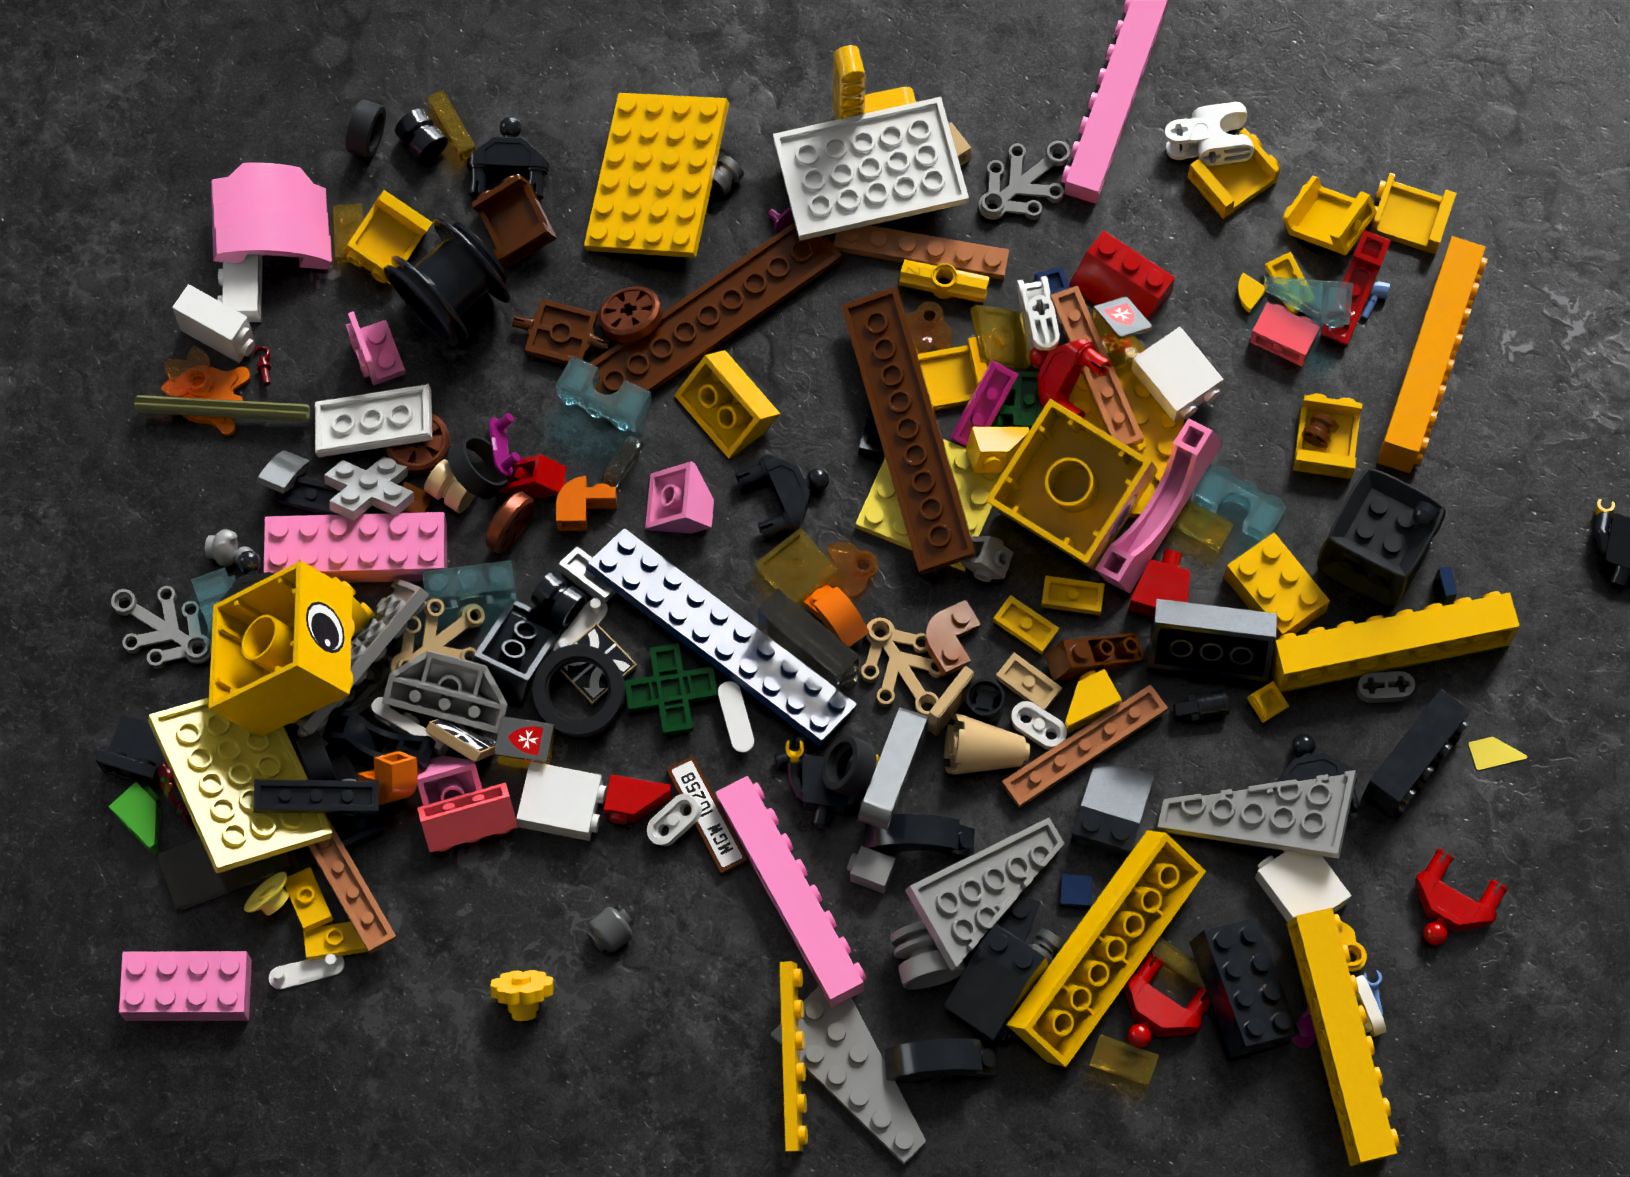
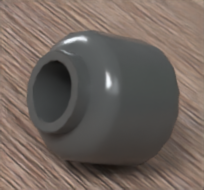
M607 907L589 921L590 931L587 932V935L600 952L606 950L609 953H613L631 940L633 934L630 926L634 922L624 909L618 912L612 907Z

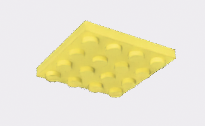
M943 439L972 537L980 536L993 508L986 499L1002 473H974L966 448ZM885 458L855 523V528L912 550ZM960 562L949 565L964 572L966 570V567Z

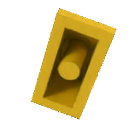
M972 427L966 451L974 473H1002L1030 431L1029 428Z
M1105 669L1097 673L1095 670H1092L1080 677L1065 721L1067 735L1092 723L1121 704L1122 699Z

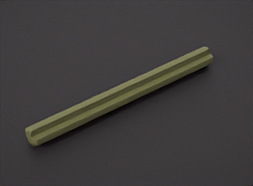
M137 395L134 402V408L138 413L307 422L310 418V407L307 404Z

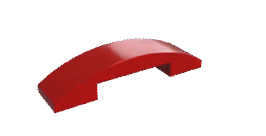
M1366 230L1363 231L1337 297L1323 326L1321 336L1348 345L1391 240Z

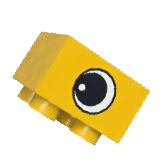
M1049 399L986 501L995 510L1095 571L1101 558L1116 538L1158 469L1145 456L1054 400Z
M299 561L214 604L208 709L263 737L285 725L293 724L302 717L333 702H339L350 695L353 685L351 638L355 630V624L352 620L353 590L305 562Z

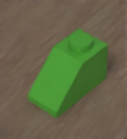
M135 782L109 808L114 816L155 856L159 853L161 809L156 802L160 798L148 785L142 788Z

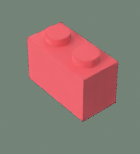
M1267 302L1252 330L1249 342L1302 367L1317 339L1320 326L1316 325L1308 317H1299L1290 313L1282 305H1273Z

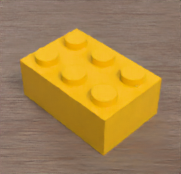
M1272 533L1229 563L1225 570L1224 579L1249 610L1277 613L1276 640L1284 634H1296L1326 612L1330 602L1275 533Z

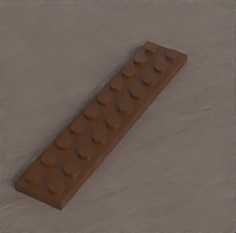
M794 222L664 311L661 322L649 335L632 342H619L574 373V379L609 422L842 260V254L826 235L799 241Z
M895 286L841 305L919 573L922 575L976 557L977 552L898 288Z

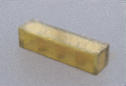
M442 89L427 97L428 105L460 161H463L476 150V146Z
M1159 937L1148 952L1155 955L1153 961L1160 958L1163 962V967L1196 990L1199 988L1206 989L1196 961Z

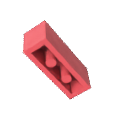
M506 782L417 808L430 853L446 851L452 848V846L465 842L474 843L483 837L493 834H506L511 829L518 828Z

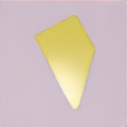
M1495 737L1469 742V748L1477 770L1527 758V755Z

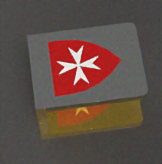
M1127 296L1094 306L1092 320L1108 357L1114 365L1118 366L1131 362L1134 357L1146 350L1135 335L1151 331L1152 325Z
M501 717L495 746L498 764L528 769L530 761L551 765L556 740L554 724Z

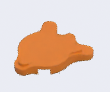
M199 366L187 370L178 378L169 380L164 387V391L167 397L243 401L242 397L234 394V392L247 384L251 379V375L246 367L222 371L214 367ZM183 415L189 421L213 425L224 436H231L236 430L233 418Z

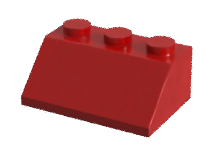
M1103 230L1086 252L1069 286L1070 288L1078 286L1082 297L1094 305L1127 296L1142 315L1150 321L1172 293L1175 277Z

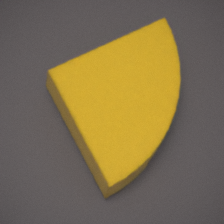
M1242 273L1238 283V296L1242 307L1251 313L1266 293L1267 287Z

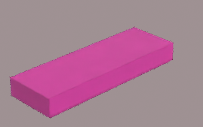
M991 360L950 438L966 447L972 427H991L1019 374Z

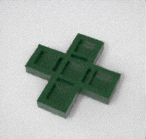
M679 643L649 648L653 676L624 681L629 713L659 708L663 736L693 732L689 703L718 698L713 666L683 671Z

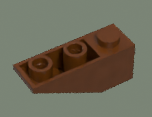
M1136 633L1066 639L1059 642L1045 654L1054 682L1077 680L1092 670H1095L1097 673L1105 669L1107 672L1145 661Z

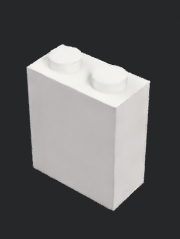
M188 284L172 307L181 331L240 363L244 356L251 354L255 346V337L248 317Z
M1178 327L1133 358L1131 370L1173 422H1176L1181 417L1183 419L1189 418L1197 411V406L1205 401L1210 403L1221 394L1223 378L1181 327Z
M530 761L516 818L518 827L590 841L591 833H597L600 815L596 814L598 803H604L607 786L603 785L602 776Z
M1283 850L1284 853L1277 858L1271 855L1258 865L1259 870L1255 876L1256 881L1287 922L1297 915L1331 907L1335 913L1348 904L1352 896L1322 856Z

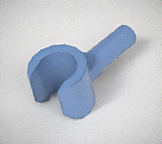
M1381 281L1374 283L1369 302L1361 315L1362 318L1368 319L1377 298L1387 299L1389 283Z
M1376 970L1375 979L1377 982L1371 983L1368 980L1367 982L1383 1015L1379 997L1382 975Z

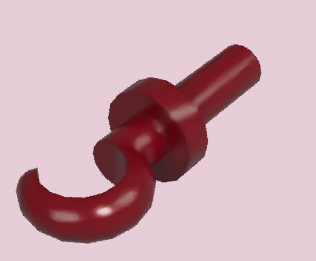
M259 346L254 350V353L265 351L267 354L259 358L256 367L262 374L263 385L269 386L271 384L269 377L271 363L267 360L270 359L271 352L269 348Z

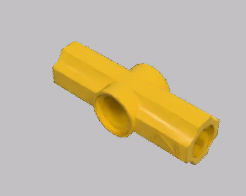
M904 259L899 286L932 292L940 299L957 297L984 303L990 277L959 271L947 263L934 266ZM941 278H947L951 282L948 284H941L938 282V280Z

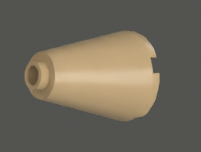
M962 714L952 715L951 718L956 721L954 725L948 724L944 744V758L950 759V767L945 766L947 774L955 775L1021 767L1024 761H1028L1030 744L1026 743L1024 736Z

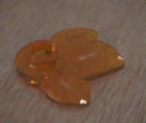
M924 302L917 308L916 312L906 314L918 354L928 352L933 345L939 350L951 348L953 339L952 329L944 321V312L937 303ZM927 311L934 312L935 318L932 321L924 319V314Z
M193 346L187 355V361L180 359L164 360V370L169 380L161 386V390L170 397H183L188 394L200 397L209 393L213 387V378L208 372L210 368L208 355L199 347ZM198 381L204 382L200 386H194Z
M851 542L829 544L827 549L834 562L830 563L822 572L821 580L831 586H843V592L847 597L859 595L866 588L867 580L872 578L878 571L877 557L870 551H859ZM866 562L869 567L866 570H862L858 565Z

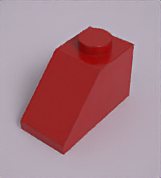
M541 454L520 459V461L512 466L513 474L509 476L508 481L498 492L505 494L524 492L530 497L542 499L556 496L565 485L567 466Z
M611 774L604 804L605 818H609V821L616 824L624 825L627 824V821L635 823L671 799V785Z

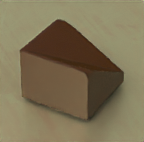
M404 482L402 487L414 492V502L400 513L429 512L434 497L424 490Z

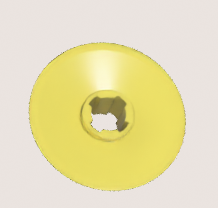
M279 872L265 880L250 895L245 903L244 911L253 913L261 909L268 916L280 909L289 897V894L283 888L287 881L286 873Z

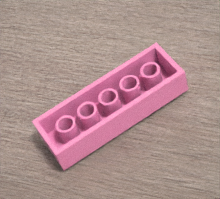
M390 513L361 514L354 521L342 515L265 517L264 573L271 572L275 574L299 561H303L330 578L335 576L341 582L346 581L347 583L394 582L396 578L404 581L447 580V521L445 513H399L397 516Z

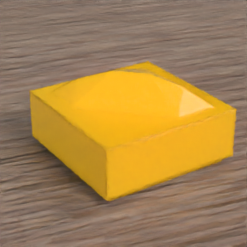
M1274 681L1247 697L1262 723L1289 707Z

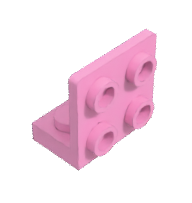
M354 311L348 313L350 323L346 324V328L364 378L370 376L374 386L406 375L387 321L383 320L360 328Z

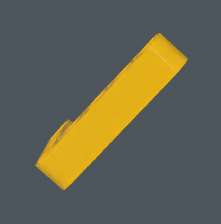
M853 45L844 46L834 52L833 111L836 120L916 102L913 89L910 87H900L865 95L866 75L858 47Z

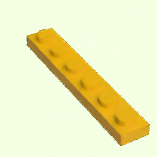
M792 961L780 962L785 1149L788 1152H803V1145L808 1143L807 1126H802V1113L807 1111V1099L805 1094H801V1081L806 1079V1068L804 1062L800 1063V1050L805 1048L804 1032L799 1031V1019H802L804 1016L803 1001L798 1000V987L803 985L802 969H797V963Z

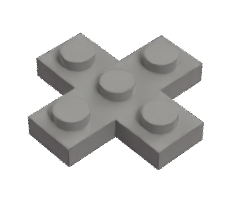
M383 456L367 470L342 460L324 475L326 485L341 491L330 500V510L353 521L371 506L397 516L414 502V492L397 485L408 476L407 466L396 464L393 459Z

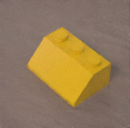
M725 350L705 355L674 394L728 459L734 457L762 436L780 415L779 411Z

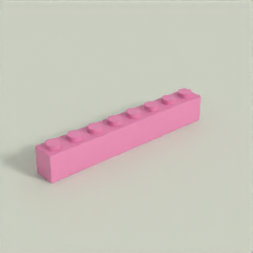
M1168 0L1125 1L1123 12L1127 14L1124 21L1119 20L1114 33V36L1118 37L1116 44L1109 45L1105 60L1109 61L1107 69L1101 68L1097 79V84L1100 85L1098 93H1092L1088 104V109H1091L1089 118L1083 117L1079 133L1083 134L1080 142H1074L1070 157L1074 158L1071 167L1066 165L1061 182L1065 183L1064 194L1097 204L1162 24Z
M746 776L716 791V800L830 1007L832 1008L863 992V980L866 979L864 971L858 962L852 963L848 955L852 952L846 939L843 936L838 938L833 929L837 927V924L829 910L824 912L819 904L822 901V897L815 885L809 886L805 879L808 873L801 859L795 861L790 851L794 848L786 833L781 835L776 825L779 824L775 812L772 808L766 809L762 800L765 799V796L757 782L752 784L749 777Z

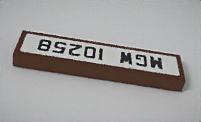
M694 756L666 768V772L678 795L688 794L699 800L702 813L694 825L720 875L722 876L748 863L745 852ZM688 805L685 808L688 814H690L691 807Z

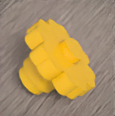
M536 970L503 973L500 975V978L491 980V998L498 999V1003L508 1004V1012L511 1013L513 1020H532L536 1017V1011L539 1010V1002L544 1001V997L553 995V977L546 976L545 972H538Z

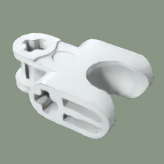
M1240 102L1202 106L1194 110L1192 119L1185 118L1171 121L1165 128V136L1168 140L1166 143L1168 156L1175 160L1199 157L1204 165L1207 166L1249 160L1254 153V145L1251 139L1244 134L1231 135L1226 133L1244 126L1248 115L1246 107ZM1177 129H1180V135L1177 136Z
M1042 276L1039 282L1024 284L1023 280H1017V294L1025 323V337L1029 355L1033 347L1038 350L1055 349L1058 346L1060 334L1054 305L1050 297L1051 293L1047 277Z

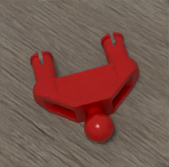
M1088 339L1072 341L1052 350H1038L1033 347L1029 355L1030 362L1034 366L1041 368L1037 375L1039 398L1043 409L1049 399H1052L1076 415L1085 418V412L1069 401V396L1085 365L1102 377L1109 372V369L1104 367V365L1111 368L1112 362L1095 351L1093 343Z
M1436 849L1426 870L1419 872L1415 878L1416 888L1426 915L1435 921L1425 926L1423 931L1424 938L1429 944L1435 946L1441 945L1447 940L1448 932L1446 927L1457 932L1482 928L1493 924L1497 918L1495 910L1508 891L1507 887L1501 884L1497 893L1494 894V890L1499 882L1490 880L1480 901H1474L1444 884L1441 879L1454 858L1447 853L1443 862L1440 863L1439 861L1445 852L1441 849Z
M1147 953L1135 973L1132 974L1124 985L1125 997L1132 1019L1138 1023L1128 1030L1127 1038L1129 1043L1136 1048L1146 1047L1152 1039L1151 1033L1157 1037L1185 1036L1196 1033L1202 1026L1201 1018L1211 1005L1208 995L1203 1002L1201 1001L1206 993L1204 988H1199L1188 1006L1183 1008L1150 986L1152 979L1163 967V962L1160 958H1157L1150 967L1155 957L1151 953Z

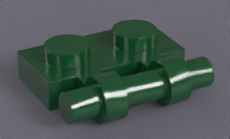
M1016 371L1019 375L1008 393L1015 394L1014 406L1005 405L1004 401L992 423V427H1004V419L1013 418V427H1028L1029 430L1032 428L1043 410L1038 392L1037 375L1039 372Z

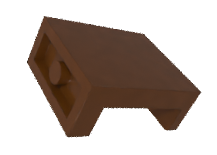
M520 174L505 178L499 186L482 192L476 200L471 202L473 209L480 214L496 247L494 253L497 259L508 268L557 239L529 181Z

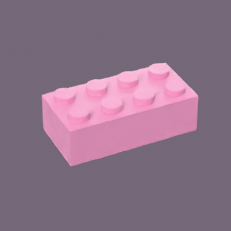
M247 951L123 952L119 1013L125 1021H249L252 960Z

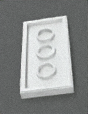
M429 384L315 402V453L318 457L432 440V399Z

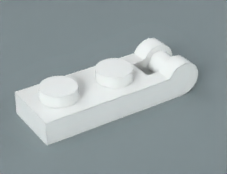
M378 697L372 702V711L379 723L401 735L430 736L426 733V728L419 725L420 721L407 712L402 715L391 709L390 705L382 703L383 697ZM430 736L436 741L432 753L437 756H445L449 747Z

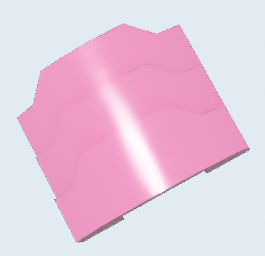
M242 163L229 177L212 179L213 261L243 263L247 254L299 257V267L329 268L332 263L326 188L313 184L300 167L273 163Z

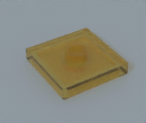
M976 305L971 308L980 362L990 363L993 360L1003 366L1023 369L1032 365L1022 312Z
M799 528L755 563L758 571L792 610L810 597L815 590L821 588L839 574L837 568L802 528Z

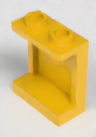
M1245 128L1239 132V135H1247L1254 145V153L1249 160L1207 166L1200 159H1197L1189 167L1188 178L1223 219L1275 184L1280 172L1277 160L1272 155L1268 156L1262 149L1259 139L1254 134L1250 135Z
M1390 173L1387 182L1382 180L1380 182L1376 197L1381 198L1379 206H1375L1377 213L1370 221V223H1373L1370 232L1391 241L1436 255L1456 193L1445 190L1442 197L1395 182V174Z
M1312 176L1307 184L1303 185L1294 202L1285 210L1283 221L1289 235L1347 255L1377 211L1370 194L1360 191L1358 196L1353 198L1323 187L1319 178Z
M384 190L342 252L347 255V259L352 264L358 267L364 266L371 271V275L376 280L390 284L384 273V267L392 265V256H399L407 261L433 222Z
M980 336L968 338V345L918 354L934 411L967 405L987 369Z
M1318 393L1304 395L1300 410L1293 471L1351 479L1356 465L1355 453L1363 404L1351 398L1331 399ZM1315 412L1331 417L1339 426L1336 433L1330 436V444L1325 449L1311 445L1301 435L1304 428L1310 425V418Z

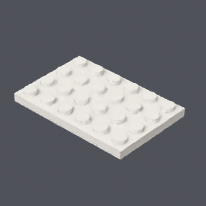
M941 97L773 134V141L799 241L969 203V196Z

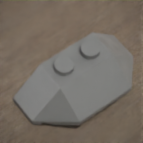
M430 650L425 651L389 674L382 703L497 734L501 717L505 716L508 705L486 665Z

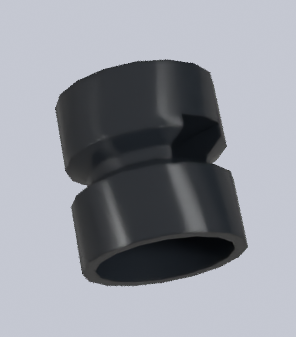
M421 108L412 110L403 116L395 126L394 131L403 144L409 146V151L418 162L427 163L443 152L447 146L448 138L439 127L433 126V120Z
M551 571L539 582L530 600L543 612L550 610L551 618L566 627L583 609L587 601V595L575 586L568 587L566 579L555 571Z
M981 678L970 684L965 696V716L993 726L999 722L1003 714L1005 693L1002 686L990 678Z

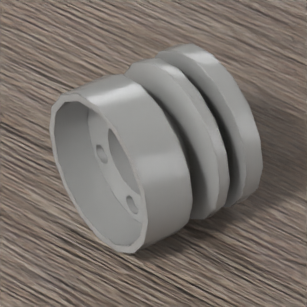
M922 920L904 926L890 935L892 946L897 947L894 949L895 957L908 959L898 966L901 982L905 989L916 990L941 985L960 977L965 970L963 961L953 971L950 970Z

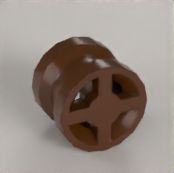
M1315 412L1310 418V425L1304 428L1301 435L1311 445L1325 449L1330 444V436L1336 433L1339 426L1331 417Z

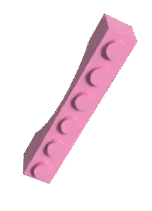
M1188 418L1173 442L1165 471L1149 503L1131 527L1110 544L1095 568L1106 582L1129 594L1131 593L1149 560L1152 559L1223 443L1213 430Z

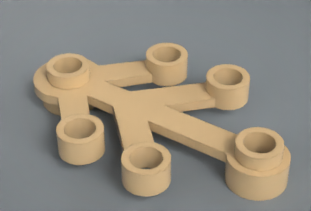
M437 598L428 600L424 607L426 616L422 646L413 653L414 634L421 629V621L418 617L412 616L409 620L415 623V629L410 630L407 627L403 632L400 653L395 655L390 661V673L401 667L403 662H409L427 650L464 660L465 653L470 652L473 660L476 652L474 648L469 647L460 650L443 646L466 628L472 629L480 626L485 619L483 608L477 604H469L462 607L458 614L459 619L436 635L438 616L443 613L444 604ZM431 603L437 605V613H433L430 610ZM472 610L476 611L478 614V618L476 621L472 620L470 617V612Z
M885 618L871 620L867 624L869 633L865 635L871 646L866 664L861 669L862 679L868 683L875 682L878 679L879 668L877 664L883 648L889 657L882 688L877 692L878 704L882 707H889L894 703L895 693L893 690L899 673L916 700V712L929 716V711L923 710L921 706L924 703H930L934 706L939 699L934 693L925 692L910 667L928 671L934 678H940L942 674L940 671L936 672L931 668L935 664L932 659L900 652L895 643L911 645L917 653L927 652L926 647L917 646L916 641L920 639L926 640V634L919 633L916 635L895 630L893 624ZM883 630L886 635L880 638L875 635V632ZM871 668L876 673L874 676H867L865 670ZM883 693H888L891 695V699L883 701L880 696Z

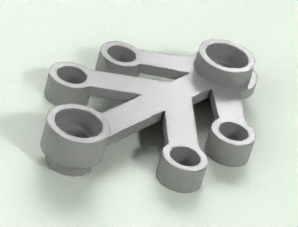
M1063 141L1050 143L1047 148L1046 157L1021 176L1022 162L1026 157V148L1019 143L1011 145L1008 154L1011 160L1009 186L1000 192V179L1004 175V164L999 160L989 162L987 166L989 188L988 192L979 200L978 207L980 213L985 218L992 220L1001 218L1005 213L1025 214L1030 220L1038 219L1042 214V205L1039 201L1030 200L1027 203L1009 200L1016 195L1047 197L1048 201L1052 203L1060 202L1064 195V189L1060 184L1039 185L1031 183L1053 166L1065 165L1069 160V146ZM1018 150L1022 152V155L1015 156L1012 152ZM1058 153L1061 154L1063 157L1061 159H1056L1053 157V155ZM998 167L1001 171L993 173L990 169ZM1052 190H1057L1060 192V194L1058 196H1053L1050 194V192ZM989 204H996V205L998 206V208H997V209H989V208H988V205H989ZM1036 207L1039 211L1031 213L1028 209Z
M163 586L157 592V597L162 604L165 621L138 605L134 594L130 590L121 589L113 594L111 604L116 613L123 616L130 614L156 630L139 635L127 634L123 638L122 644L128 653L135 654L140 651L141 647L174 641L180 647L164 651L152 649L148 652L147 661L152 668L160 669L166 662L184 658L194 664H201L210 659L212 642L207 636L201 634L199 623L201 609L195 601H187L182 606L183 616L188 622V636L180 631L174 605L177 595L172 587ZM171 592L172 596L170 599H162L164 593ZM123 601H130V605L127 608H121L120 605ZM195 607L196 612L194 614L188 615L186 613L188 608ZM130 640H137V644L134 647H128L127 643ZM202 646L204 649L200 654L193 653L195 647ZM161 655L162 658L159 662L154 663L151 661L153 656Z

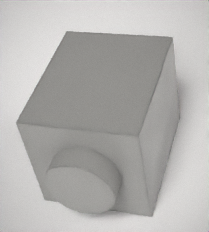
M861 846L858 854L852 853L847 866V870L851 871L850 882L884 894L895 868L896 858Z

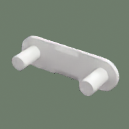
M598 598L588 601L574 621L556 641L553 651L567 645H572L596 623L599 625L607 614V604L603 605Z
M727 681L720 685L718 696L730 740L736 751L741 753L748 752L754 745V737L741 690L736 683Z
M328 954L325 959L303 960L282 965L270 972L269 982L273 988L278 990L338 975L343 971L345 962L342 956L335 957L333 954Z

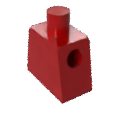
M1167 549L1164 551L1162 562L1149 560L1133 592L1128 610L1154 617L1156 599L1188 603L1190 570L1179 567L1182 557L1180 552Z

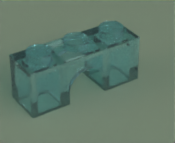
M572 356L556 383L559 399L569 406H575L576 404L584 408L592 417L598 419L603 417L612 421L611 423L620 430L627 431L629 429L636 433L652 404L651 392L624 380L617 392L610 395L601 394L595 390L600 380L598 367Z
M1211 463L1192 492L1190 499L1191 503L1214 516L1227 503L1240 504L1247 512V517L1244 520L1241 531L1260 542L1272 533H1275L1285 517L1288 507L1284 505V502L1279 497L1272 494L1267 495L1259 491L1252 482L1248 480L1241 481L1232 476V473L1227 468L1219 465L1216 467Z
M512 560L422 571L424 590L429 594L425 601L427 602L434 598L440 599L444 604V609L458 608L459 601L474 597L484 598L488 604L507 602L511 598L517 600ZM431 603L430 610H438L437 605Z

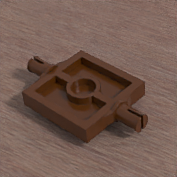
M541 299L538 311L532 319L515 315L512 322V327L528 330L529 338L525 347V355L578 369L582 368L585 356L591 347L608 351L611 342L610 339L594 336V328L598 319L596 312L546 299Z

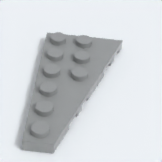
M396 578L391 585L395 589L392 595L382 598L376 606L378 608L376 618L372 617L370 623L352 640L351 672L353 674V685H358L365 679L368 667L385 655L387 652L386 646L393 638L397 639L403 634L407 628L406 622L412 615L416 616L426 606L425 600L429 594L421 587ZM348 696L339 702H333L302 717L295 724L310 735L314 731H320L328 721L327 716L334 708L337 709L342 706Z
M1356 770L1346 771L1343 775L1328 777V774L1319 775L1317 779L1303 781L1293 779L1248 786L1249 789L1220 790L1221 793L1204 796L1194 794L1164 799L1157 827L1159 832L1339 859L1357 776Z
M1050 817L905 889L951 971L958 967L984 934L992 928L1017 899L1018 895L1065 844Z
M818 986L803 1001L804 1016L802 1019H799V1031L804 1032L805 1048L800 1050V1063L804 1062L806 1071L905 1165L926 1144V1140L896 1082L886 1080L885 1061L852 998L831 1008ZM782 1024L771 1033V1036L781 1046Z

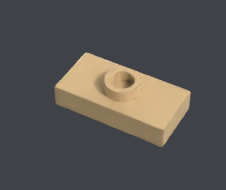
M1015 652L998 671L995 678L1025 701L1032 702L1045 711L1062 691L1060 685Z

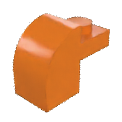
M586 476L577 477L567 482L561 488L556 500L557 530L587 531L588 509L617 508L616 487H611L608 484H595L593 487H588Z
M826 584L822 588L815 590L810 597L803 601L807 609L824 623L830 637L844 649H848L869 633L858 610L837 586L833 589Z
M401 751L374 757V769L358 773V781H379V805L408 798L414 794L417 787V758Z

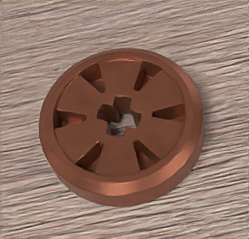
M628 287L613 293L603 302L598 312V321L603 333L609 339L617 342H632L646 337L657 328L663 316V309L658 296L652 290L645 287Z
M432 413V440L423 441L424 445L418 444L416 448L413 447V443L385 448L388 457L393 459L396 464L407 466L408 474H426L431 472L440 461L447 458L450 449V436L445 423Z
M518 492L510 496L503 503L487 529L485 544L488 548L496 553H501L509 549L516 542L533 514L534 499L524 492Z

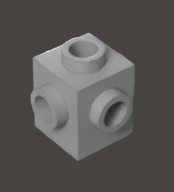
M973 536L972 539L977 556L960 563L974 573V577L981 581L990 582L991 579H1004L1014 552L1003 545L1004 542L996 537Z

